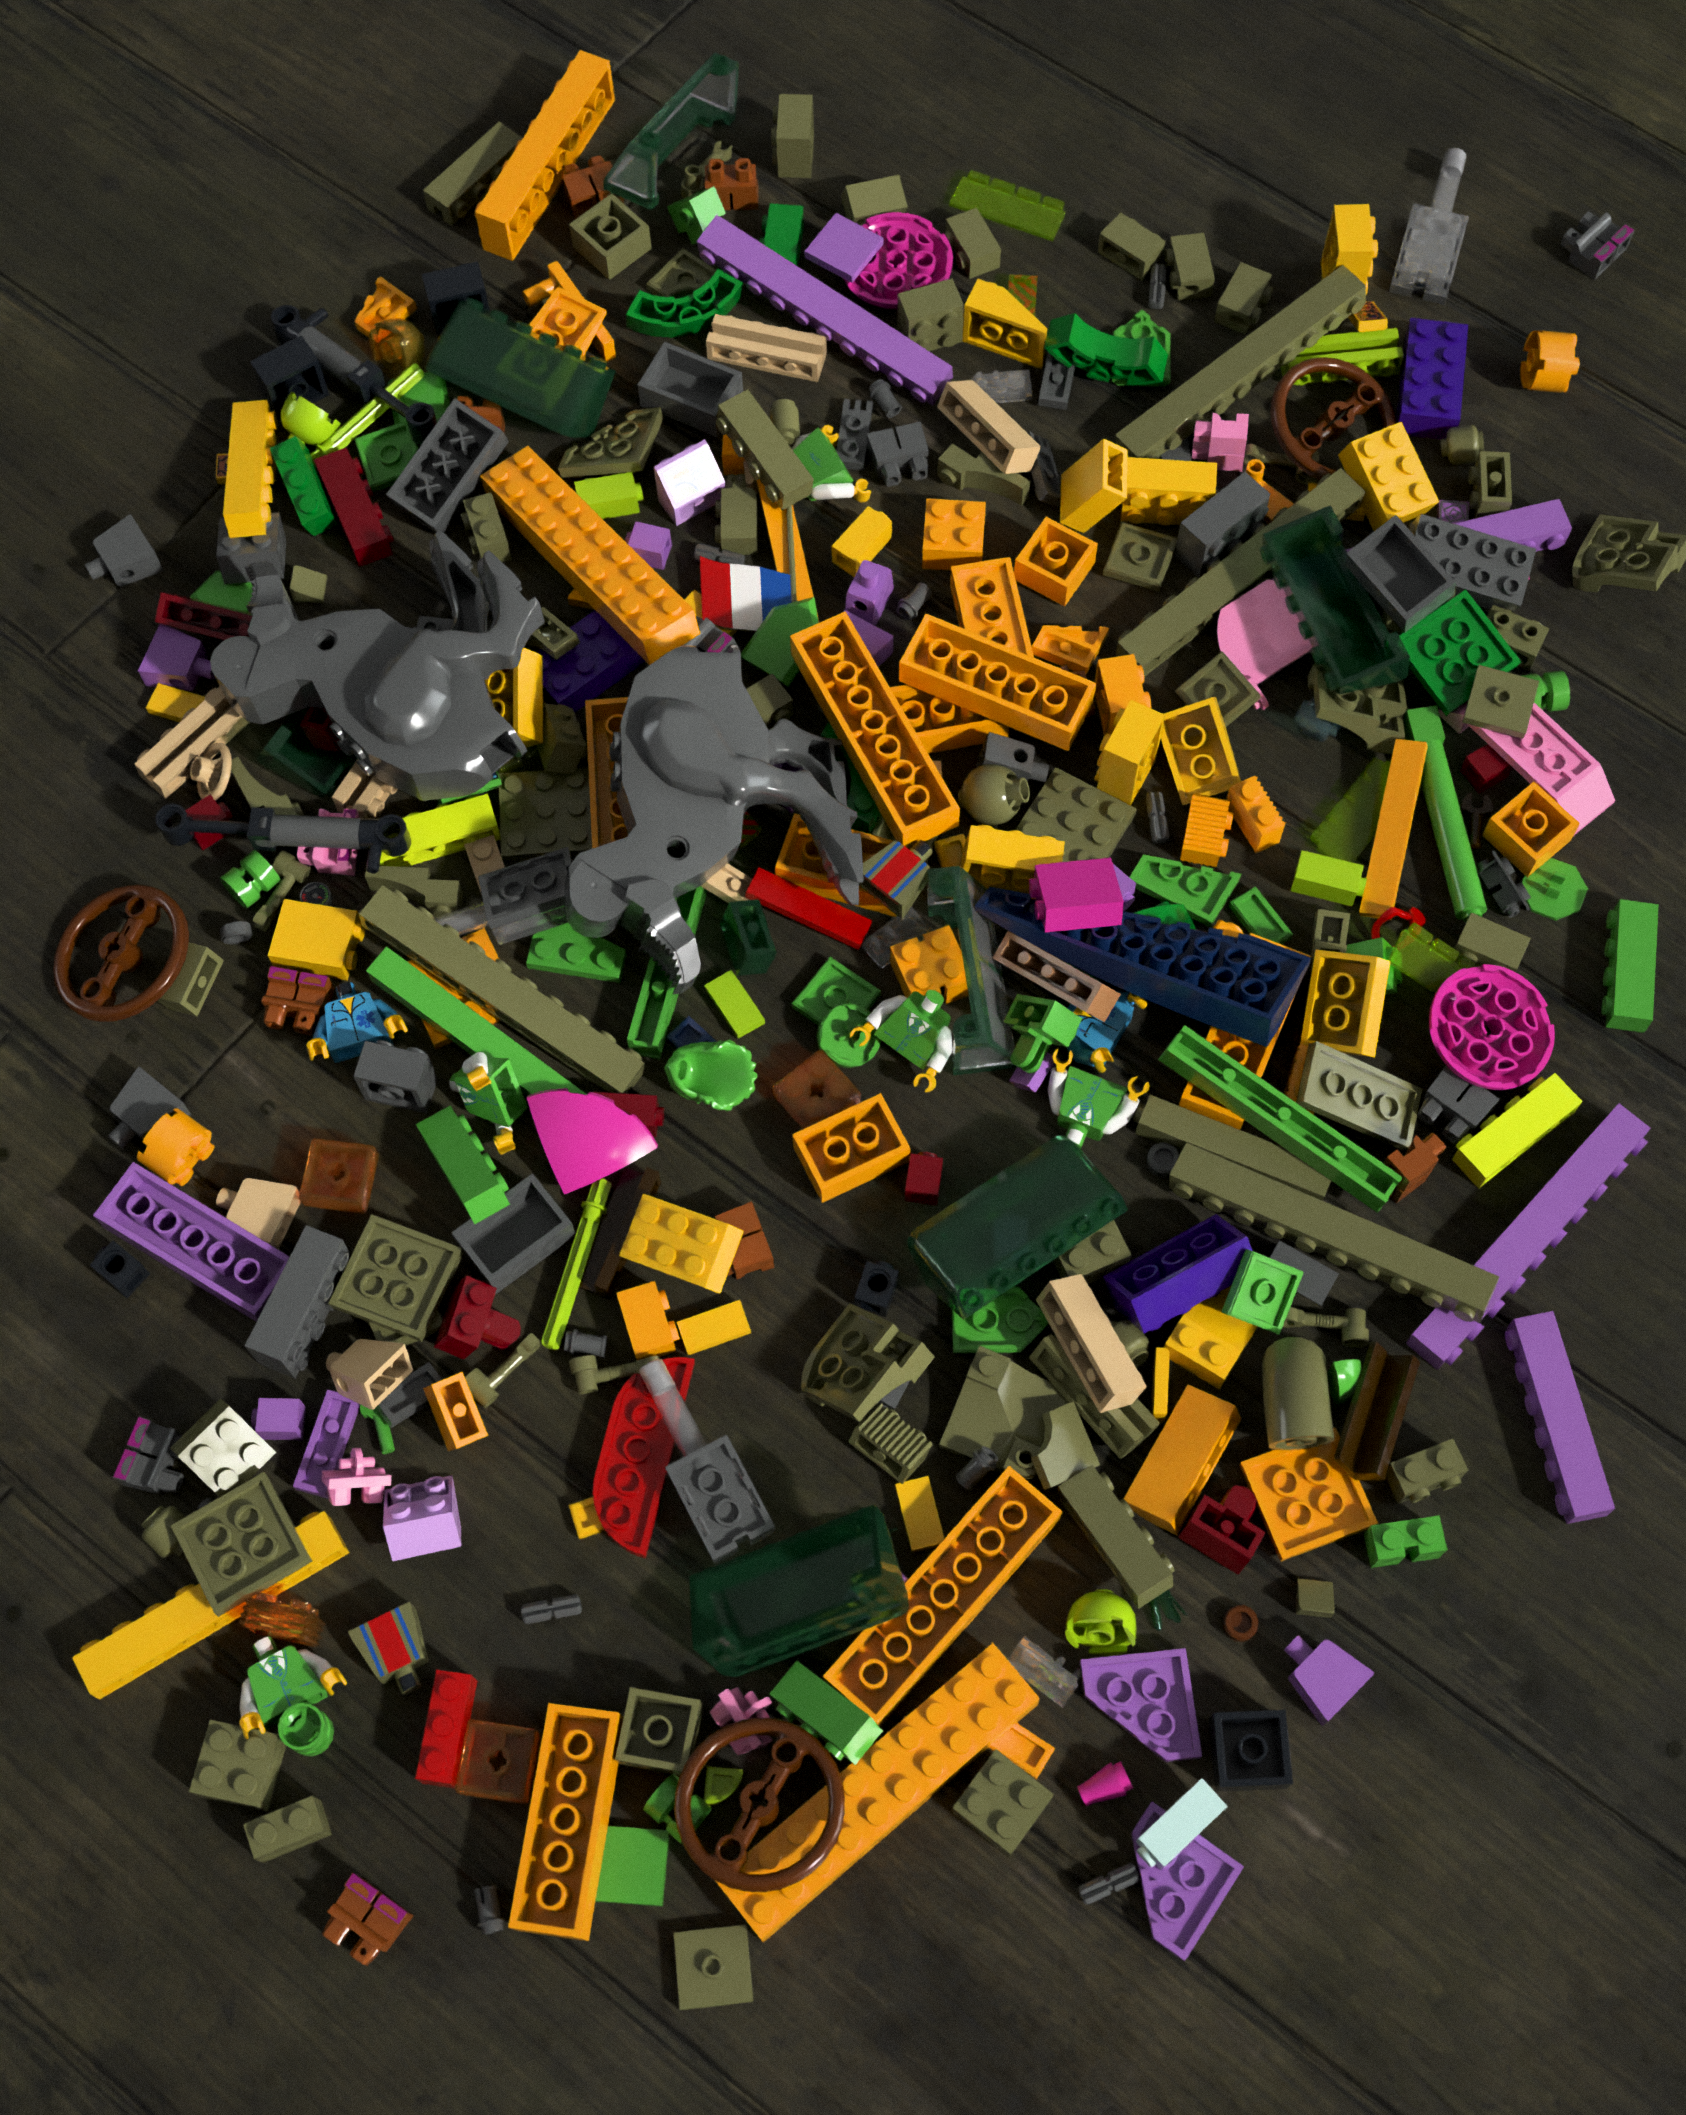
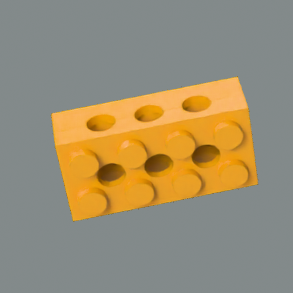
M1010 557L951 566L950 588L959 627L1034 657Z

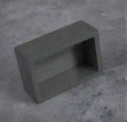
M665 341L637 385L641 407L646 409L661 407L664 416L715 437H718L720 434L716 424L718 405L743 392L742 372Z
M1243 472L1180 523L1174 556L1198 578L1202 577L1207 573L1208 568L1213 562L1218 559L1222 561L1229 555L1236 544L1247 541L1259 526L1264 525L1265 515L1269 510L1270 493L1248 473Z
M1396 515L1346 553V567L1404 633L1454 595L1455 580Z
M533 1173L505 1193L510 1205L476 1224L473 1223L472 1219H469L452 1232L457 1246L463 1249L464 1255L485 1282L497 1288L495 1294L499 1293L575 1236L572 1222Z

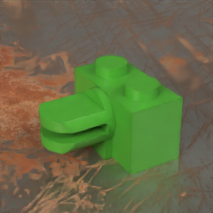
M1017 994L1004 1020L1005 1024L1021 1034L1010 1057L1011 1063L1028 1074L1038 1071L1052 1044L1069 1047L1077 1034L1082 1018L1056 1000Z

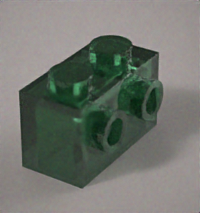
M759 899L729 902L720 925L737 976L767 973L777 951Z

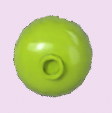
M290 392L281 409L280 418L283 427L290 433L288 439L297 436L304 445L305 443L314 447L316 444L321 445L339 429L341 423L336 419L331 423L332 420L327 417L328 413L301 396L296 401L297 396L294 392Z
M1107 1589L1089 1592L1079 1597L1070 1608L1066 1619L1065 1635L1067 1641L1073 1647L1079 1649L1080 1643L1091 1647L1089 1654L1114 1656L1126 1653L1128 1645L1131 1644L1132 1647L1135 1645L1137 1632L1135 1613L1129 1603L1114 1592Z

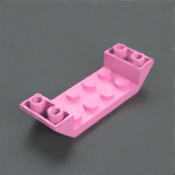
M1467 702L1447 716L1441 709L1438 711L1439 716L1457 733L1460 734L1470 727L1530 784L1535 782L1580 823L1575 834L1615 802L1601 764L1535 703L1533 704L1524 739L1462 723Z

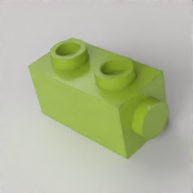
M632 472L615 473L610 476L586 478L582 481L574 482L576 493L602 519L640 513L638 501L643 500L640 482H634Z
M1302 850L1297 863L1291 892L1353 906L1356 896L1362 897L1367 881V878L1361 877L1364 865Z

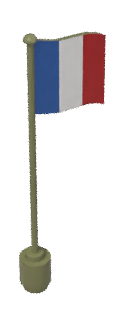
M779 399L772 404V408L769 411L770 420L786 442L792 445L800 437L799 410L795 406L794 401ZM792 505L786 508L790 575L759 566L721 563L700 556L703 620L707 617L716 627L725 630L755 633L773 607L797 601Z

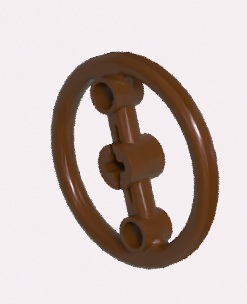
M1311 358L1293 366L1280 379L1271 401L1272 425L1281 448L1298 468L1318 480H1321L1328 473L1332 475L1337 470L1319 464L1311 456L1320 448L1325 440H1337L1353 424L1356 415H1362L1370 407L1375 406L1380 413L1383 429L1397 424L1393 405L1380 384L1361 368L1336 358ZM1329 372L1341 375L1357 384L1358 387L1345 402H1333L1317 418L1313 428L1304 429L1297 437L1292 436L1286 421L1285 406L1288 392L1298 379L1311 373ZM1346 412L1340 420H1336L1340 415ZM1330 422H1334L1330 427H1328L1325 431H1323L1324 428H1325Z
M147 885L117 887L91 900L69 922L59 940L54 956V982L58 994L64 1003L78 1015L98 1022L123 1020L139 1014L152 1006L173 985L186 959L189 930L183 910L164 891ZM128 901L125 906V912L129 917L120 933L111 932L100 941L98 953L105 961L96 978H89L83 983L80 989L81 997H79L73 989L69 972L72 952L79 937L92 920L114 905ZM160 908H163L170 919L173 931L172 947L164 968L154 982L141 994L129 1001L114 1005L116 992L113 988L121 973L127 974L135 971L142 963L143 951L137 946V943L145 928L153 927L160 920Z
M773 1718L740 1720L724 1726L708 1736L687 1760L679 1776L675 1792L674 1812L676 1827L691 1859L705 1874L716 1882L732 1889L746 1892H769L783 1889L798 1883L813 1873L834 1848L841 1832L845 1815V1795L842 1778L828 1750L824 1748L815 1736L803 1728L790 1722ZM755 1735L778 1737L779 1740L776 1741L772 1748L773 1759L761 1780L753 1781L742 1790L740 1805L743 1811L730 1834L725 1835L717 1842L714 1853H708L696 1835L691 1815V1797L700 1771L718 1750L731 1742ZM785 1749L795 1750L797 1754L792 1761L784 1763L778 1760L781 1751ZM810 1755L823 1773L829 1796L828 1815L820 1838L802 1859L790 1867L767 1874L742 1873L740 1869L745 1865L748 1858L746 1849L758 1828L769 1825L777 1818L779 1812L777 1795L790 1773H794L801 1767L803 1757ZM764 1797L767 1806H759L755 1810L752 1802L754 1800L760 1802ZM730 1845L739 1846L741 1853L736 1859L728 1861L722 1858L726 1847Z

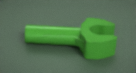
M360 1405L362 1416L364 1418H371L375 1422L381 1453L388 1454L394 1452L395 1448L389 1425L377 1409L371 1410Z

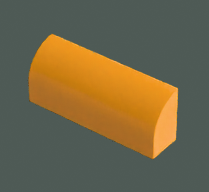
M1189 1384L1187 1385L1124 1497L1132 1511L1150 1523L1178 1535L1241 1421L1236 1405Z

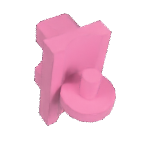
M352 1448L350 1458L339 1459V1469L342 1470L322 1471L321 1481L327 1486L329 1502L334 1506L350 1504L351 1488L361 1487V1500L364 1503L371 1504L382 1502L385 1486L391 1485V1475L386 1474L383 1467L366 1468L375 1466L374 1457H363L361 1448Z
M736 1687L732 1690L725 1689L718 1696L721 1700L710 1711L715 1722L720 1727H724L732 1720L737 1722L751 1718H770L766 1709L773 1702L769 1697L759 1701L753 1691L744 1696L740 1689ZM755 1735L741 1738L729 1744L737 1755H741L754 1749L766 1747L773 1740L770 1735Z

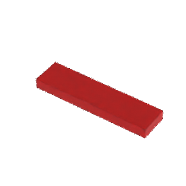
M760 867L745 893L746 898L857 950L860 949L873 922L869 918Z

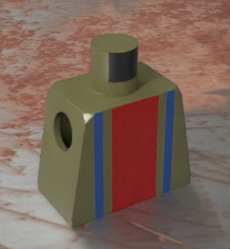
M918 840L910 849L906 848L899 841H893L863 863L864 880L859 882V886L899 918L903 919L928 883L930 867L924 861L933 853L932 849L922 840Z
M407 1602L348 1631L350 1638L380 1682L384 1684L395 1679L402 1695L411 1693L422 1686L415 1669L426 1664L428 1656L418 1613L411 1602Z

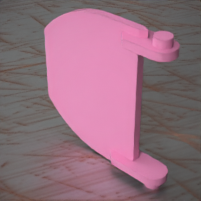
M1267 579L1223 607L1219 614L1217 625L1219 651L1225 653L1261 695L1262 698L1252 705L1255 710L1259 708L1264 710L1269 707L1266 697L1257 686L1258 684L1324 642L1329 641L1341 658L1348 657L1349 651L1352 650L1350 642L1347 639L1342 641L1340 631L1315 599L1303 590L1281 581Z

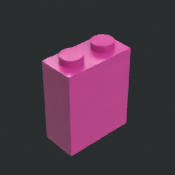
M1111 857L1035 865L1034 878L1029 879V891L1031 898L1036 897L1035 916L1037 920H1042L1045 933L1122 925L1124 901Z

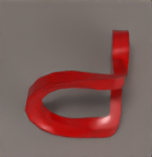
M1396 907L1387 909L1373 924L1371 930L1372 939L1380 938L1379 931L1384 922L1394 916H1399L1409 921V933L1399 944L1392 947L1399 951L1410 944L1417 936V927L1420 928L1426 923L1424 915L1415 907H1412L1407 912Z

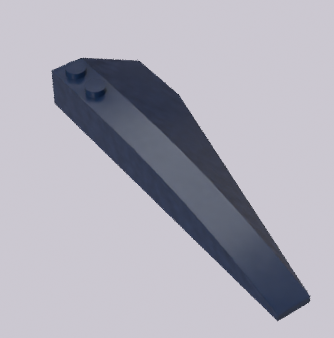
M989 886L974 907L976 912L1008 931L1097 978L1150 1002L1264 1047L1269 1045L1281 1026L1311 961L1310 957L1251 935L1239 933L1237 938L1222 935L1223 930L1209 928V931L1205 932L1190 929V924L1177 922V924L1168 925L1161 923L1160 918L1124 911L1122 925L1045 933L1042 920H1037L1035 916V901L1037 900L1031 899L1028 893Z

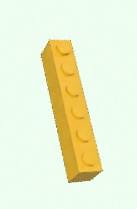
M268 400L236 402L232 406L223 517L230 538L266 535L267 522H271V511L268 503H272L273 497L269 484H274L271 466L275 465V460L270 448L276 445L274 429L278 428L276 412L270 411Z

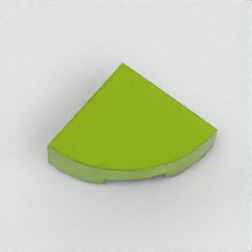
M707 1767L704 1801L712 1805L729 1798L741 1782L743 1769Z

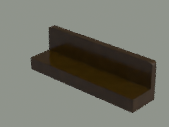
M648 1167L644 1174L629 1168L623 1170L607 1206V1212L603 1215L579 1286L580 1289L610 1300L628 1260L619 1255L642 1194L655 1197L662 1183L658 1171Z
M1371 1342L1334 1455L1335 1461L1354 1480L1385 1479L1420 1361L1414 1355H1389L1378 1342Z

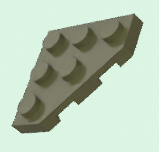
M661 407L633 410L624 415L626 421L613 428L609 424L590 436L592 441L578 448L577 445H574L567 449L558 467L561 478H581L591 475L606 476L613 473H636L643 471L664 418Z

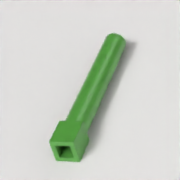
M1437 706L1408 709L1403 718L1404 739L1427 742L1428 748L1420 784L1455 916L1457 919L1467 922L1471 912L1482 917L1487 911V906L1443 746L1445 734Z

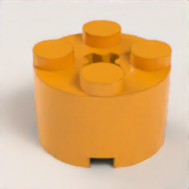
M1541 330L1530 332L1523 351L1528 352L1527 360L1521 361L1520 379L1523 388L1532 391L1567 392L1571 375H1576L1579 369V358L1575 357L1577 335L1575 333Z
M175 1108L173 1109L175 1115L171 1117L166 1113L149 1130L143 1140L147 1147L144 1154L138 1150L137 1160L169 1184L177 1183L180 1186H184L194 1173L192 1170L193 1166L199 1159L202 1161L206 1160L213 1152L214 1145L210 1143L211 1131L180 1109Z

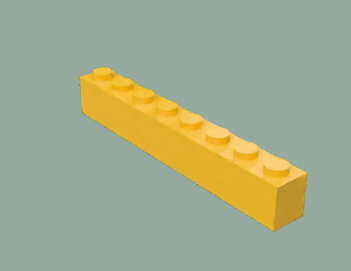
M325 1511L321 1513L313 1512L302 1518L300 1525L295 1527L313 1562L218 1617L213 1612L200 1584L196 1586L190 1584L175 1593L176 1597L165 1604L159 1602L144 1611V1616L134 1622L126 1621L117 1625L112 1630L113 1634L101 1641L96 1639L80 1648L81 1652L72 1657L90 1695L102 1699L349 1554L350 1552L331 1517Z

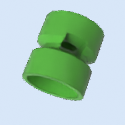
M1564 671L1545 672L1542 677L1537 673L1521 675L1539 681L1534 703L1542 710L1544 708L1547 712H1553L1568 708L1570 687Z
M255 850L251 851L240 861V868L232 867L220 877V881L227 891L246 909L260 899L261 891L268 892L281 881L273 867ZM247 878L250 879V882L248 883L245 882Z
M298 1703L284 1711L279 1719L278 1732L280 1739L286 1746L302 1756L312 1757L328 1749L333 1741L334 1727L328 1715L309 1703Z
M673 1773L656 1789L643 1810L658 1824L665 1822L667 1824L666 1831L682 1844L676 1827L674 1812L675 1792L679 1777ZM697 1794L691 1797V1815L695 1831L712 1809Z

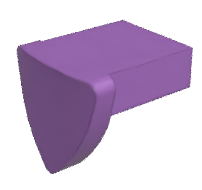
M1047 1052L1039 1070L1031 1074L1017 1067L1009 1081L1017 1088L1036 1093L1048 1072H1051L1052 1068L1056 1067L1053 1056Z

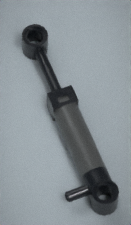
M283 305L275 308L271 314V321L278 342L281 345L302 335L318 358L320 367L350 388L353 398L365 406L370 400L377 397L406 419L411 439L415 443L422 445L437 424L434 408L431 405L420 402L410 407L384 389L386 384L382 370L369 360L363 363L315 327L328 318V313L324 308L318 309L305 320L300 317L299 311L292 305Z
M167 804L157 812L155 817L156 824L166 842L174 846L188 843L193 838L194 832L247 835L254 850L276 851V846L369 850L366 870L372 874L379 872L382 851L389 856L396 857L405 854L411 846V837L406 823L401 817L393 814L385 815L380 819L276 814L273 808L252 807L249 822L193 820L180 805ZM180 822L177 826L171 827L173 824ZM393 833H399L394 838H387L389 835Z

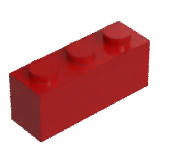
M436 1670L415 1777L422 1784L458 1788L477 1680L471 1674Z

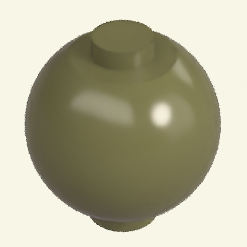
M984 764L974 768L966 776L958 792V801L960 806L964 808L965 812L974 821L989 826L1000 825L1016 815L1021 803L1028 802L1030 796L1029 785L1024 777L1017 778L1016 774L1007 767L996 764Z

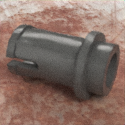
M882 379L871 384L869 387L870 398L877 401L886 417L892 418L902 410V406L890 391V384Z
M917 583L916 587L907 597L898 601V607L896 608L898 615L904 620L916 618L918 610L932 597L931 589L924 583Z
M574 1329L573 1332L567 1331L564 1351H569L570 1355L573 1356L574 1353H583L604 1357L607 1336L579 1333L578 1329Z
M983 1446L981 1449H975L972 1459L956 1475L957 1481L967 1490L970 1489L972 1491L988 1471L996 1469L998 1457L986 1446Z
M497 1885L485 1886L482 1889L477 1888L474 1890L480 1921L476 1925L477 1928H481L482 1935L504 1930L503 1923L506 1922V1919L501 1917Z

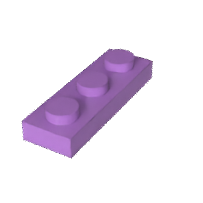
M327 1390L293 1484L295 1490L328 1498L327 1486L321 1481L322 1471L338 1470L339 1459L343 1457L360 1404L340 1395L338 1392Z

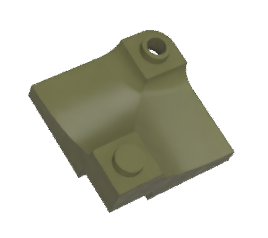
M1599 514L1574 560L1572 568L1573 585L1575 588L1586 592H1598L1603 585L1657 592L1664 579L1671 572L1679 573L1686 560V535L1659 532L1658 522Z
M1350 658L1326 659L1312 666L1308 675V688L1314 690L1316 718L1336 723L1356 733L1366 741V749L1377 753L1393 754L1395 740H1404L1405 738L1402 717L1407 709L1402 670Z
M849 1303L808 1357L802 1372L801 1390L810 1401L821 1407L827 1405L860 1422L873 1406L893 1389L908 1381L915 1383L934 1359V1356L922 1341L899 1331L892 1322Z
M979 1345L939 1443V1448L971 1460L975 1449H981L983 1446H986L998 1457L994 1471L1002 1474L1008 1466H1011L1024 1479H1030L1037 1475L1033 1462L1023 1464L1020 1462L1019 1457L1022 1454H1028L1032 1457L1040 1450L1045 1436L1042 1414L1069 1402L1051 1382L1012 1362L1011 1358Z

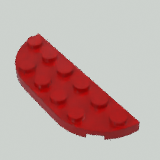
M674 1357L662 1359L675 1383V1387L661 1396L653 1398L644 1380L638 1373L632 1375L627 1380L613 1404L593 1481V1501L599 1521L608 1536L617 1545L629 1553L642 1558L647 1556L667 1476L665 1467L670 1464L695 1365V1359Z

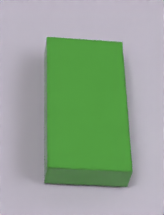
M1256 886L1230 901L1229 908L1249 933L1279 944H1284L1292 938L1293 933Z

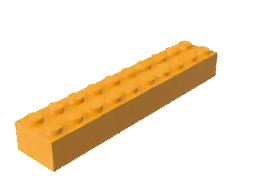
M526 446L480 475L485 493L492 492L497 510L649 665L667 652L683 646L700 634L694 609L529 446Z
M992 1643L871 1746L856 1765L852 1763L840 1773L845 1795V1815L841 1832L834 1848L813 1873L798 1883L769 1892H746L732 1889L719 1882L717 1884L764 1943L988 1749L993 1742L997 1741L1014 1724L1018 1723L1038 1705L1040 1698L995 1644ZM827 1785L747 1852V1861L740 1869L742 1873L767 1874L780 1871L802 1859L813 1848L826 1824L829 1806Z

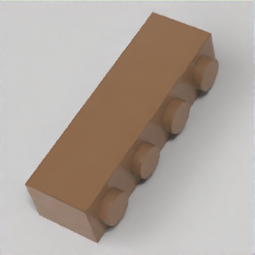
M1007 931L993 956L994 960L1103 1022L1106 1021L1121 995L1010 931Z

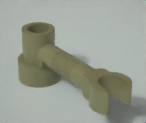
M717 141L714 144L711 155L699 166L689 165L685 168L684 179L681 182V195L683 198L703 190L702 181L705 176V165L709 164L710 159L730 160L732 146L726 150H721L722 141Z
M1255 444L1246 445L1243 462L1245 465L1253 459H1258L1263 463L1296 468L1295 478L1299 483L1309 485V483L1318 482V479L1298 468L1286 454L1269 452ZM1316 451L1311 457L1316 462H1319V452Z
M281 851L273 864V869L282 879L267 903L257 911L252 920L256 923L254 927L264 932L269 929L277 909L294 882L297 881L303 884L311 871L309 866L297 861L296 856L286 851Z
M1290 1307L1283 1325L1285 1328L1315 1326L1340 1329L1342 1345L1349 1348H1363L1369 1345L1366 1311L1360 1308L1347 1309L1345 1316L1307 1313Z
M530 1333L516 1347L508 1359L488 1377L478 1368L472 1370L465 1379L473 1398L483 1408L490 1406L499 1396L495 1388L508 1377V1374H511L516 1367L541 1347V1341L533 1333Z
M594 1355L571 1359L569 1364L571 1375H575L578 1394H588L598 1391L597 1383L626 1378V1376L631 1377L637 1373L640 1374L639 1371L642 1366L655 1359H659V1357H647L625 1365L598 1369L596 1356Z

